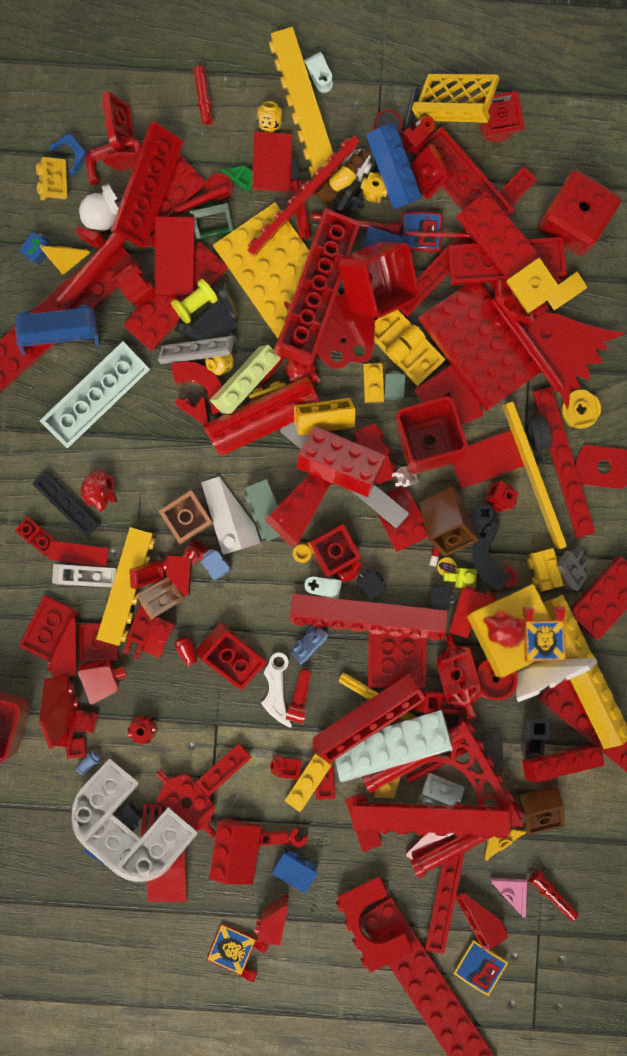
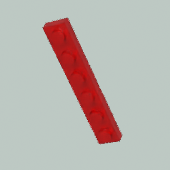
M465 852L441 865L424 947L427 951L445 953Z

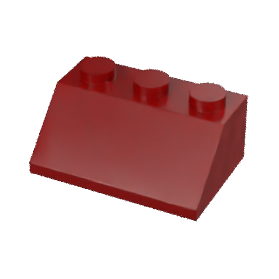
M232 818L218 821L209 880L230 885H252L263 826Z

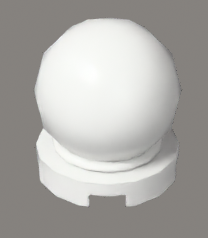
M108 183L102 186V194L93 193L87 195L81 201L79 207L81 222L92 231L102 232L112 227L119 209L120 201L115 202L117 198Z

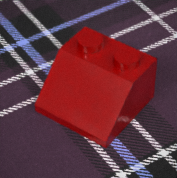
M283 895L264 908L261 916H257L254 934L258 935L257 942L281 945L289 895Z

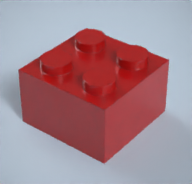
M338 524L306 542L326 577L361 559L344 524Z

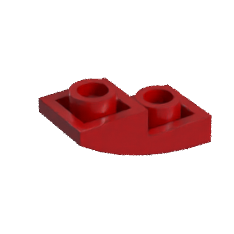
M28 516L14 530L27 543L33 545L46 557L49 553L50 540L57 541Z

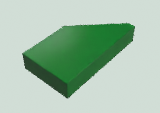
M245 165L220 170V173L228 176L233 183L248 193L251 191L252 170Z

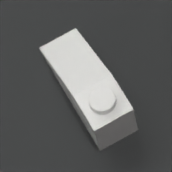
M53 564L52 583L112 587L116 568Z

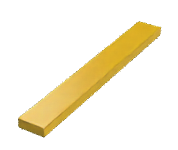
M514 402L502 405L554 547L557 549L567 547Z

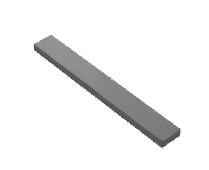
M294 422L280 430V433L300 449H302L309 436L298 435ZM375 485L368 498L353 492L396 529L409 515L406 510Z

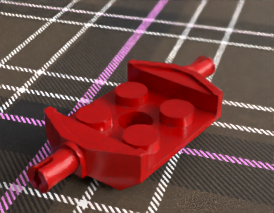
M448 635L445 637L448 648L436 660L447 703L465 707L468 719L476 717L473 703L486 691L484 688H481L472 657L474 650L466 647H457L453 635ZM460 670L461 677L455 680L454 673Z
M159 769L155 775L163 782V787L156 801L158 803L161 802L166 809L172 810L194 830L203 829L211 839L214 838L217 832L210 825V819L216 807L214 803L187 773L168 777L162 769ZM184 797L191 798L192 805L190 807H185L182 804Z

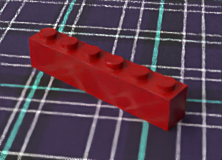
M408 674L321 731L312 739L319 754L330 764L425 701L426 698L418 684Z

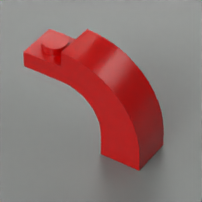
M183 361L171 364L176 385L187 383L199 384L207 390L209 400L222 387L216 375L199 363ZM210 401L212 415L220 416L221 412Z

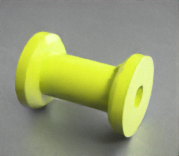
M203 279L198 281L199 288L183 301L173 300L171 302L176 313L186 324L191 322V314L207 301L211 303L218 301L213 290Z

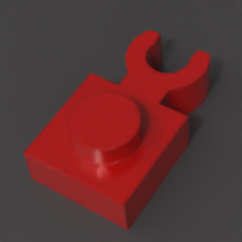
M78 226L74 233L79 235V239L88 242L97 249L104 243V237L96 230L92 232Z
M193 539L186 547L183 557L192 558V563L195 564L198 560L201 561L203 555L210 549Z

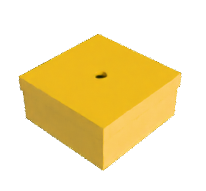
M534 584L467 616L496 677H504L535 661H525V639L519 647L512 649L503 648L499 644L491 642L483 619L487 616H494L497 610H502L508 613V615L524 620L523 607H533V621H551Z

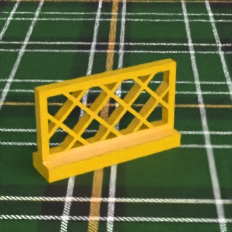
M428 74L419 101L414 102L412 110L418 121L424 116H429L434 121L488 123L490 117L488 110L500 78L498 75ZM432 81L441 82L434 88H430ZM452 81L458 82L450 89H448L446 86ZM468 82H475V84H473L469 88H464V85ZM486 82H492L491 85L484 90L481 87ZM444 87L446 91L436 97L435 93ZM462 88L463 92L453 97L452 93ZM479 88L481 92L471 98L469 94ZM432 95L435 98L431 102H425ZM448 96L452 99L447 103H440ZM466 96L469 98L465 103H457ZM485 96L486 100L484 104L475 103Z

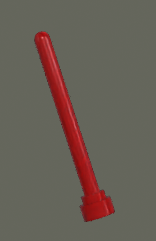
M313 212L310 217L312 220L320 221L323 213ZM354 219L361 222L359 228L368 229L370 226L399 236L400 222H393L388 225Z

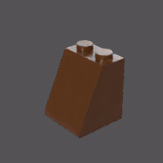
M454 487L445 489L419 502L427 538L444 556H448L479 541L462 497Z

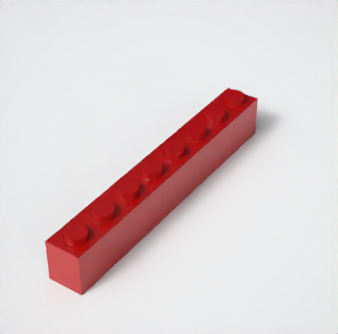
M299 594L292 595L290 622L298 626L310 624L317 628L328 626L335 630H342L343 628L351 629L354 632H362L364 630L370 631L373 634L408 635L415 639L426 637L433 641L444 639L446 633L447 611Z
M356 802L352 806L353 830H359L360 833H369L370 830L378 831L380 834L397 831V834L400 835L416 832V835L436 833V836H447L448 833L455 834L457 837H466L467 834H472L477 838L495 835V838L505 839L512 833L511 807Z

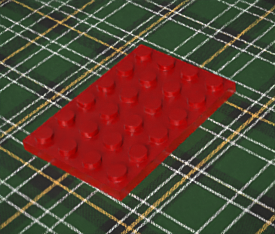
M476 283L467 284L422 314L418 319L484 410L488 411L541 373V370L492 304L491 300L493 298L483 284Z

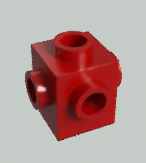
M500 481L491 484L484 501L492 505L494 510L504 512L515 507L519 493L511 485Z
M145 715L133 718L134 721L129 724L130 727L127 729L129 738L133 739V743L139 742L140 745L150 743L151 739L156 736L155 733H157L155 721H152V717L145 718ZM139 728L144 730L143 735H140Z

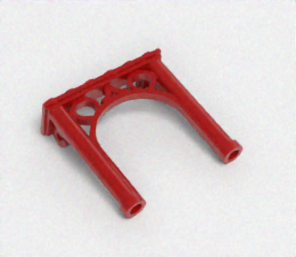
M463 715L457 720L458 725L448 729L453 748L451 750V758L436 754L362 776L366 788L372 793L426 763L444 762L458 768L467 776L475 789L478 806H483L487 798H493L497 801L499 807H511L512 827L520 826L521 828L524 826L522 822L524 816L517 802L513 803L515 800L509 790H504L502 785L505 783L499 773L495 774L492 769L495 765L490 756L486 757L482 750L485 748L481 740H476L473 736L475 730L472 722L468 718L465 719ZM465 748L470 754V760L466 763L455 760L457 749ZM475 757L483 772H476L472 768L470 770L467 769L473 765ZM489 780L496 793L486 792L481 795V792H484L483 786L485 781ZM467 834L466 837L455 836L410 860L415 874L420 879L427 875V872L495 835H487L485 838H477L472 834Z

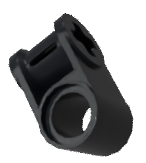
M479 505L469 514L477 535L493 518L494 511L489 505ZM481 509H484V510H485V509H488V511H487L488 517H485V516L481 517L480 515H481L482 513H481L480 510H481Z

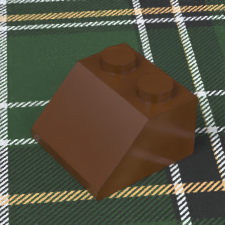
M557 786L552 788L546 787L539 791L526 792L523 795H519V804L523 812V822L527 836L565 827L564 804Z

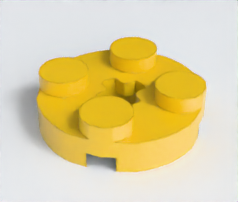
M574 391L570 393L568 409L564 402H562V417L570 427L577 429L587 428L593 425L600 416V402L589 391ZM579 404L586 408L583 411V415L576 411Z

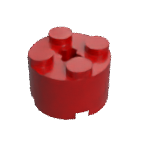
M129 263L111 278L127 300L130 301L131 305L137 308L150 298L155 290L146 279L142 280L141 276L143 274L134 263L132 265Z

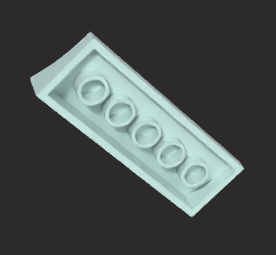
M122 341L40 419V422L68 448L150 369Z

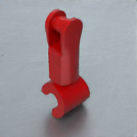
M306 669L301 670L299 673L293 702L295 703L290 704L285 720L303 724L305 718V706L302 704H305L311 677L310 672Z
M299 826L295 827L291 833L288 830L262 832L260 846L289 844L290 841L295 847H302L307 842L308 834L304 835L302 839L296 838ZM269 835L270 841L265 842L264 836Z

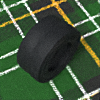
M538 415L526 419V431L534 451H541L552 447V435L545 417Z

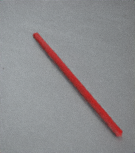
M407 231L405 233L406 236L472 238L468 233Z

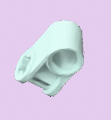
M319 52L304 60V64L317 90L321 93H327L333 87L332 73L327 66L324 56Z
M309 577L305 580L304 588L311 594L339 599L342 581L330 578ZM313 580L318 584V588H314V591L308 586V583H311Z

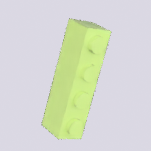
M269 345L258 347L210 399L222 414L232 413L281 359L276 353H273L274 350Z

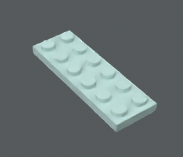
M440 710L384 727L335 761L339 779L341 782H345L450 751L453 748L443 712Z

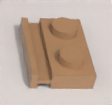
M168 577L136 596L141 601L142 607L151 620L184 600Z

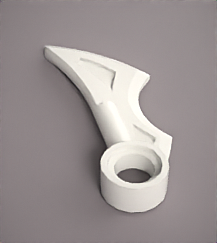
M275 652L270 657L269 664L264 672L269 682V692L261 704L276 720L288 727H292L291 721L285 720L287 710L283 688V671L287 668L289 660L285 653ZM278 656L282 657L285 661L282 667L274 665L273 661Z

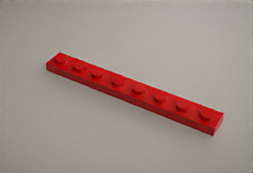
M355 135L351 139L347 138L340 147L342 149L337 154L334 152L327 161L329 163L324 168L321 166L314 173L315 178L311 182L307 181L301 187L302 192L298 196L294 195L287 202L289 206L284 211L280 209L274 216L276 220L271 225L267 223L261 230L262 235L258 239L254 237L247 245L249 247L247 249L249 255L254 258L359 146L360 140Z
M552 387L532 393L537 413L545 417L551 431L552 447L548 449L575 538L596 533Z

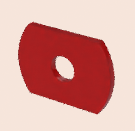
M584 445L581 448L575 462L581 485L624 489L626 487L627 449ZM601 460H605L610 464V471L607 474H602L597 469V465Z

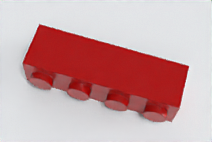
M591 744L522 760L525 780L541 782L605 766L602 747Z

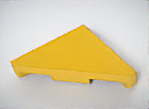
M39 246L62 275L90 254L87 249Z
M512 827V833L507 838L498 839L494 836L488 839L484 860H489L490 857L508 847L517 838L525 835L526 830Z

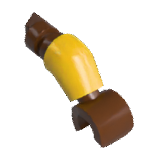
M360 150L357 155L353 154L349 159L350 163H346L329 180L327 179L314 195L324 205L332 202L339 190L350 186L357 177L358 168L362 167L370 154L364 150Z

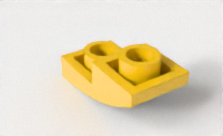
M578 271L558 284L561 291L548 299V302L555 310L587 288Z

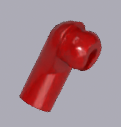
M356 561L352 563L350 569L336 572V578L342 582L355 579L362 563Z

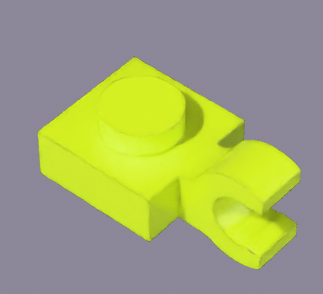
M457 568L456 574L444 573L443 581L456 582L455 587L466 588L467 585L476 588L477 570Z

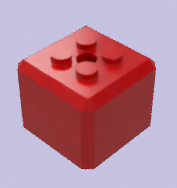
M572 171L538 223L539 232L549 238L563 237L566 249L578 256L586 255L596 244L621 204L620 195L581 171ZM586 203L589 206V210L586 212L580 210L579 204Z
M377 242L340 260L339 269L350 312L353 314L382 318L418 300L420 291L410 246L407 244Z
M445 396L403 408L396 415L395 428L410 473L415 475L461 462L468 445L452 398ZM431 437L434 439L435 444L427 446L424 443V439Z
M0 692V718L2 720L0 725V763L18 752L31 707L28 699Z

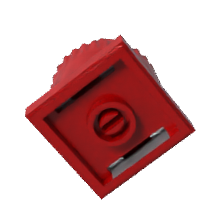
M518 91L495 94L488 110L490 115L488 123L479 122L480 132L488 142H504L510 139L514 132L524 131L525 127ZM485 96L479 100L480 104L485 103Z

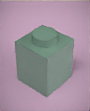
M390 371L389 374L385 375L384 399L403 400L405 375H402L399 371Z

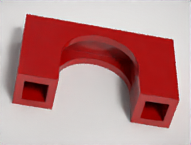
M468 585L466 588H460L447 631L468 638L471 624L467 616L500 599L495 598L496 594L487 591L484 594L477 593V588Z
M381 876L338 895V901H336L340 913L344 912L346 916L344 923L347 930H352L355 937L352 939L356 950L360 949L363 957L360 959L364 969L368 968L370 973L413 953V948L405 931L385 941H374L368 938L361 929L360 915L363 909L369 904L388 896Z

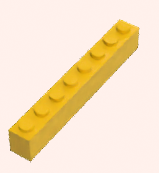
M290 27L271 33L269 47L271 53L276 55L277 59L274 60L277 71H281V85L283 89H287L288 95H286L288 106L293 108L294 113H291L294 125L298 124V138L300 143L304 142V157L310 161L309 172L311 178H314V173L321 166L324 168L329 163L327 160L333 154L294 29ZM338 168L333 172V174L328 178V180H329L337 171H339Z
M560 595L545 601L543 604L551 621L555 620L554 607H565L566 659L594 658L564 596ZM597 663L590 670L571 678L570 680L604 749L623 745L627 742V724Z

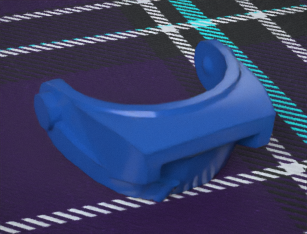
M68 134L56 143H52L50 150L54 152L63 145L71 146L75 153V163L69 173L76 175L84 164L87 152L72 134Z

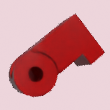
M424 116L414 124L413 130L407 128L400 134L403 145L408 152L416 148L435 129V122L431 117Z

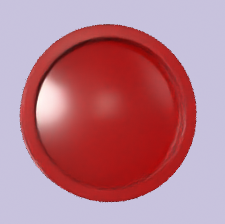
M213 174L206 182L207 192L225 184L229 192L213 198L212 200L214 201L226 200L233 192L232 182L225 174Z

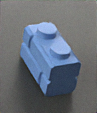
M211 549L203 555L204 559L201 563L206 570H209L208 573L212 579H219L231 571L232 567L227 561H224L225 557L220 551Z

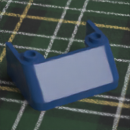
M89 305L78 306V309L35 314L20 312L15 317L17 345L22 355H26L25 346L94 338L95 347L99 346L94 309L89 308Z

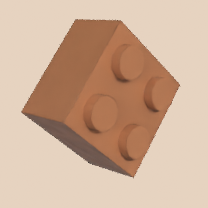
M192 490L159 510V513L179 544L185 543L213 525L212 519Z

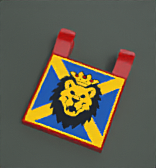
M523 607V618L526 624L525 661H566L565 607H554V621H533L534 608Z
M221 923L206 960L241 975L250 982H254L257 971L245 968L253 947L265 953L269 944L257 942V938Z

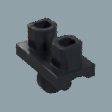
M354 180L350 186L340 190L344 194L342 199L335 197L331 202V206L339 214L348 217L351 211L355 212L357 208H364L365 203L362 201L364 197L362 194L363 190L358 185V181Z

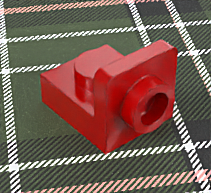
M274 754L270 763V773L278 778L299 780L302 760Z

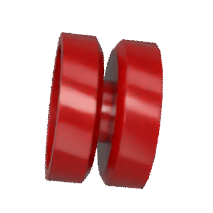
M488 659L481 660L475 665L481 688H484L486 691L481 696L482 698L500 701L507 699L514 693L518 682L516 671L504 677H496ZM493 676L496 678V682L492 681Z

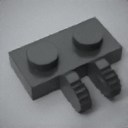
M576 547L572 552L565 551L556 564L571 589L576 591L580 589L588 577L583 569L587 565L589 558L583 554L584 550L582 547Z

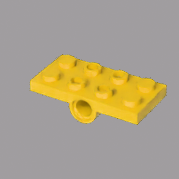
M399 310L375 321L374 342L417 387L445 361V358L426 340L424 333L416 325H412Z

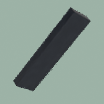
M44 471L32 483L86 538L101 525L47 471Z

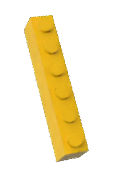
M129 528L97 640L118 646L122 642L125 643L128 631H125L127 623L131 624L134 614L131 612V609L138 601L136 598L138 595L136 594L137 589L130 588L129 569L149 563L150 557H147L149 549L153 550L156 540L153 538L152 533Z

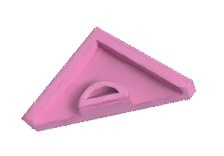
M490 878L491 883L522 917H526L527 880Z

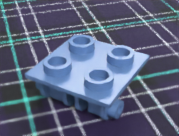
M310 627L306 635L293 645L291 653L302 664L319 648V645L321 646L327 640L328 634L321 628Z

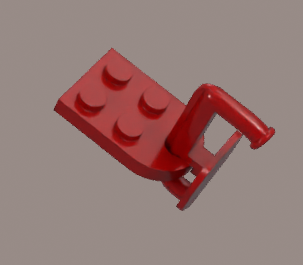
M109 91L102 93V107L105 113V127L110 143L90 150L86 154L90 185H96L100 181L96 175V162L103 160L104 164L118 171L133 169L142 146L134 136L130 104Z

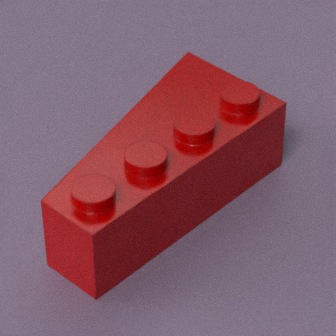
M309 473L264 520L290 547L298 544L331 482Z

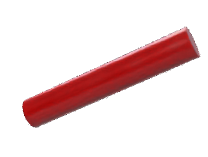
M112 233L56 300L68 310L126 240Z

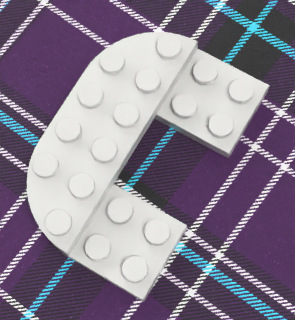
M109 759L81 788L74 800L72 808L74 833L84 847L122 878L137 882L155 879L171 868V865L197 836L198 832L167 808L140 839L112 815L139 783Z

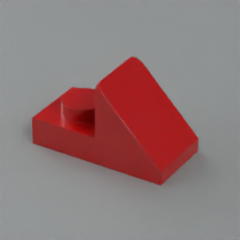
M204 396L195 408H193L194 403L187 398L182 400L178 397L174 403L178 408L203 425L209 423Z

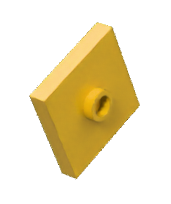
M540 258L506 281L527 313H530L561 291Z

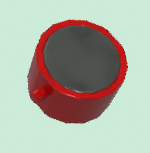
M393 110L381 111L375 117L373 131L382 126L395 123L400 134L402 128L400 114Z

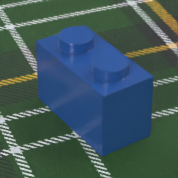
M284 849L273 867L272 874L306 894L318 874L316 865L310 860L306 859L304 861L299 858L300 855L291 849L289 851Z

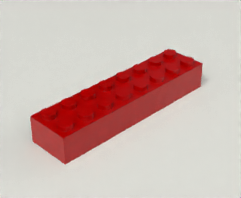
M324 209L273 353L307 366L311 365L342 279L339 269L340 260L350 255L361 222L329 209Z

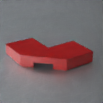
M497 279L495 281V299L513 320L530 324L533 321V311L527 313L520 301L516 300L515 294L507 282Z

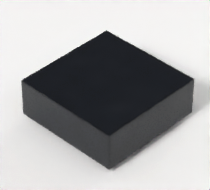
M291 159V182L297 180L298 183L299 160Z

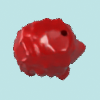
M288 358L285 364V372L288 375L290 384L306 376L309 377L313 388L314 382H320L314 360L310 366Z
M94 471L84 477L85 480L82 481L80 490L82 492L81 497L87 505L95 506L98 511H103L108 501L111 503L118 501L114 493L115 480L112 476L107 475L103 471Z
M497 610L494 616L484 617L483 622L487 626V635L491 642L497 643L503 648L512 649L519 647L525 639L526 624L523 619L508 615V613L502 610Z

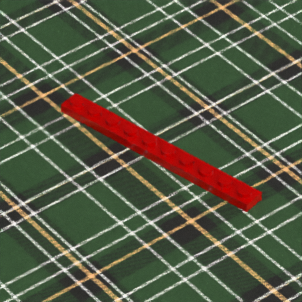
M523 166L503 187L500 194L513 207L537 181V178ZM456 237L449 245L474 244L476 242L473 238ZM448 247L417 278L420 291L418 300L398 309L406 318L449 274Z

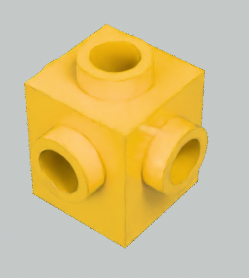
M370 172L368 178L364 177L361 185L363 198L370 202L380 203L382 197L387 196V190L381 174Z

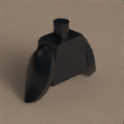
M226 282L219 284L218 293L220 300L216 301L194 322L193 327L186 324H177L174 331L186 335L193 341L232 336L234 347L239 342V339L232 333L237 328L239 312L227 290Z

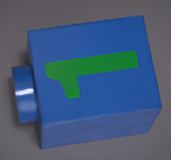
M31 232L19 251L24 257L40 266L47 255L39 246H50L48 243L49 239L40 233L37 236Z

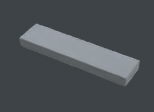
M232 336L162 345L158 361L160 364L231 355L234 340Z

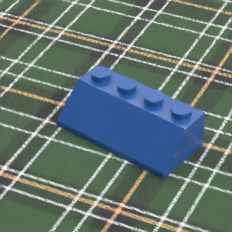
M391 123L368 133L366 136L393 209L422 199L423 197L397 125Z

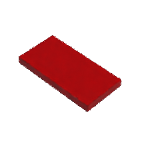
M156 217L155 295L189 296L194 292V217Z
M510 430L467 446L461 462L454 463L452 466L460 488L463 489L523 467L524 464Z

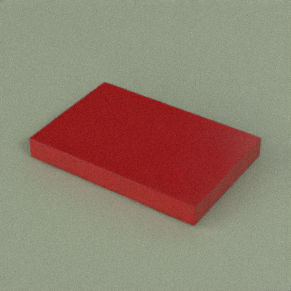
M254 131L252 190L290 193L292 134Z
M44 595L18 647L42 659L51 660V652L69 615H74L76 620L80 611Z

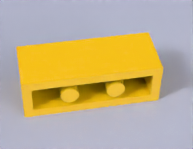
M351 398L294 405V425L298 435H309L314 426L327 432L355 428V407Z

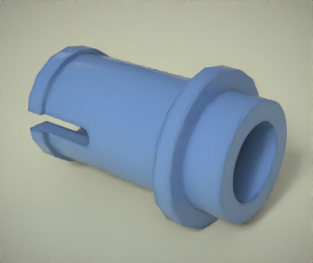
M95 751L88 752L87 756L75 767L81 775H85L95 764L99 763L100 756Z

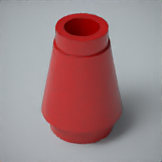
M185 636L174 642V648L186 663V666L197 662L192 639Z

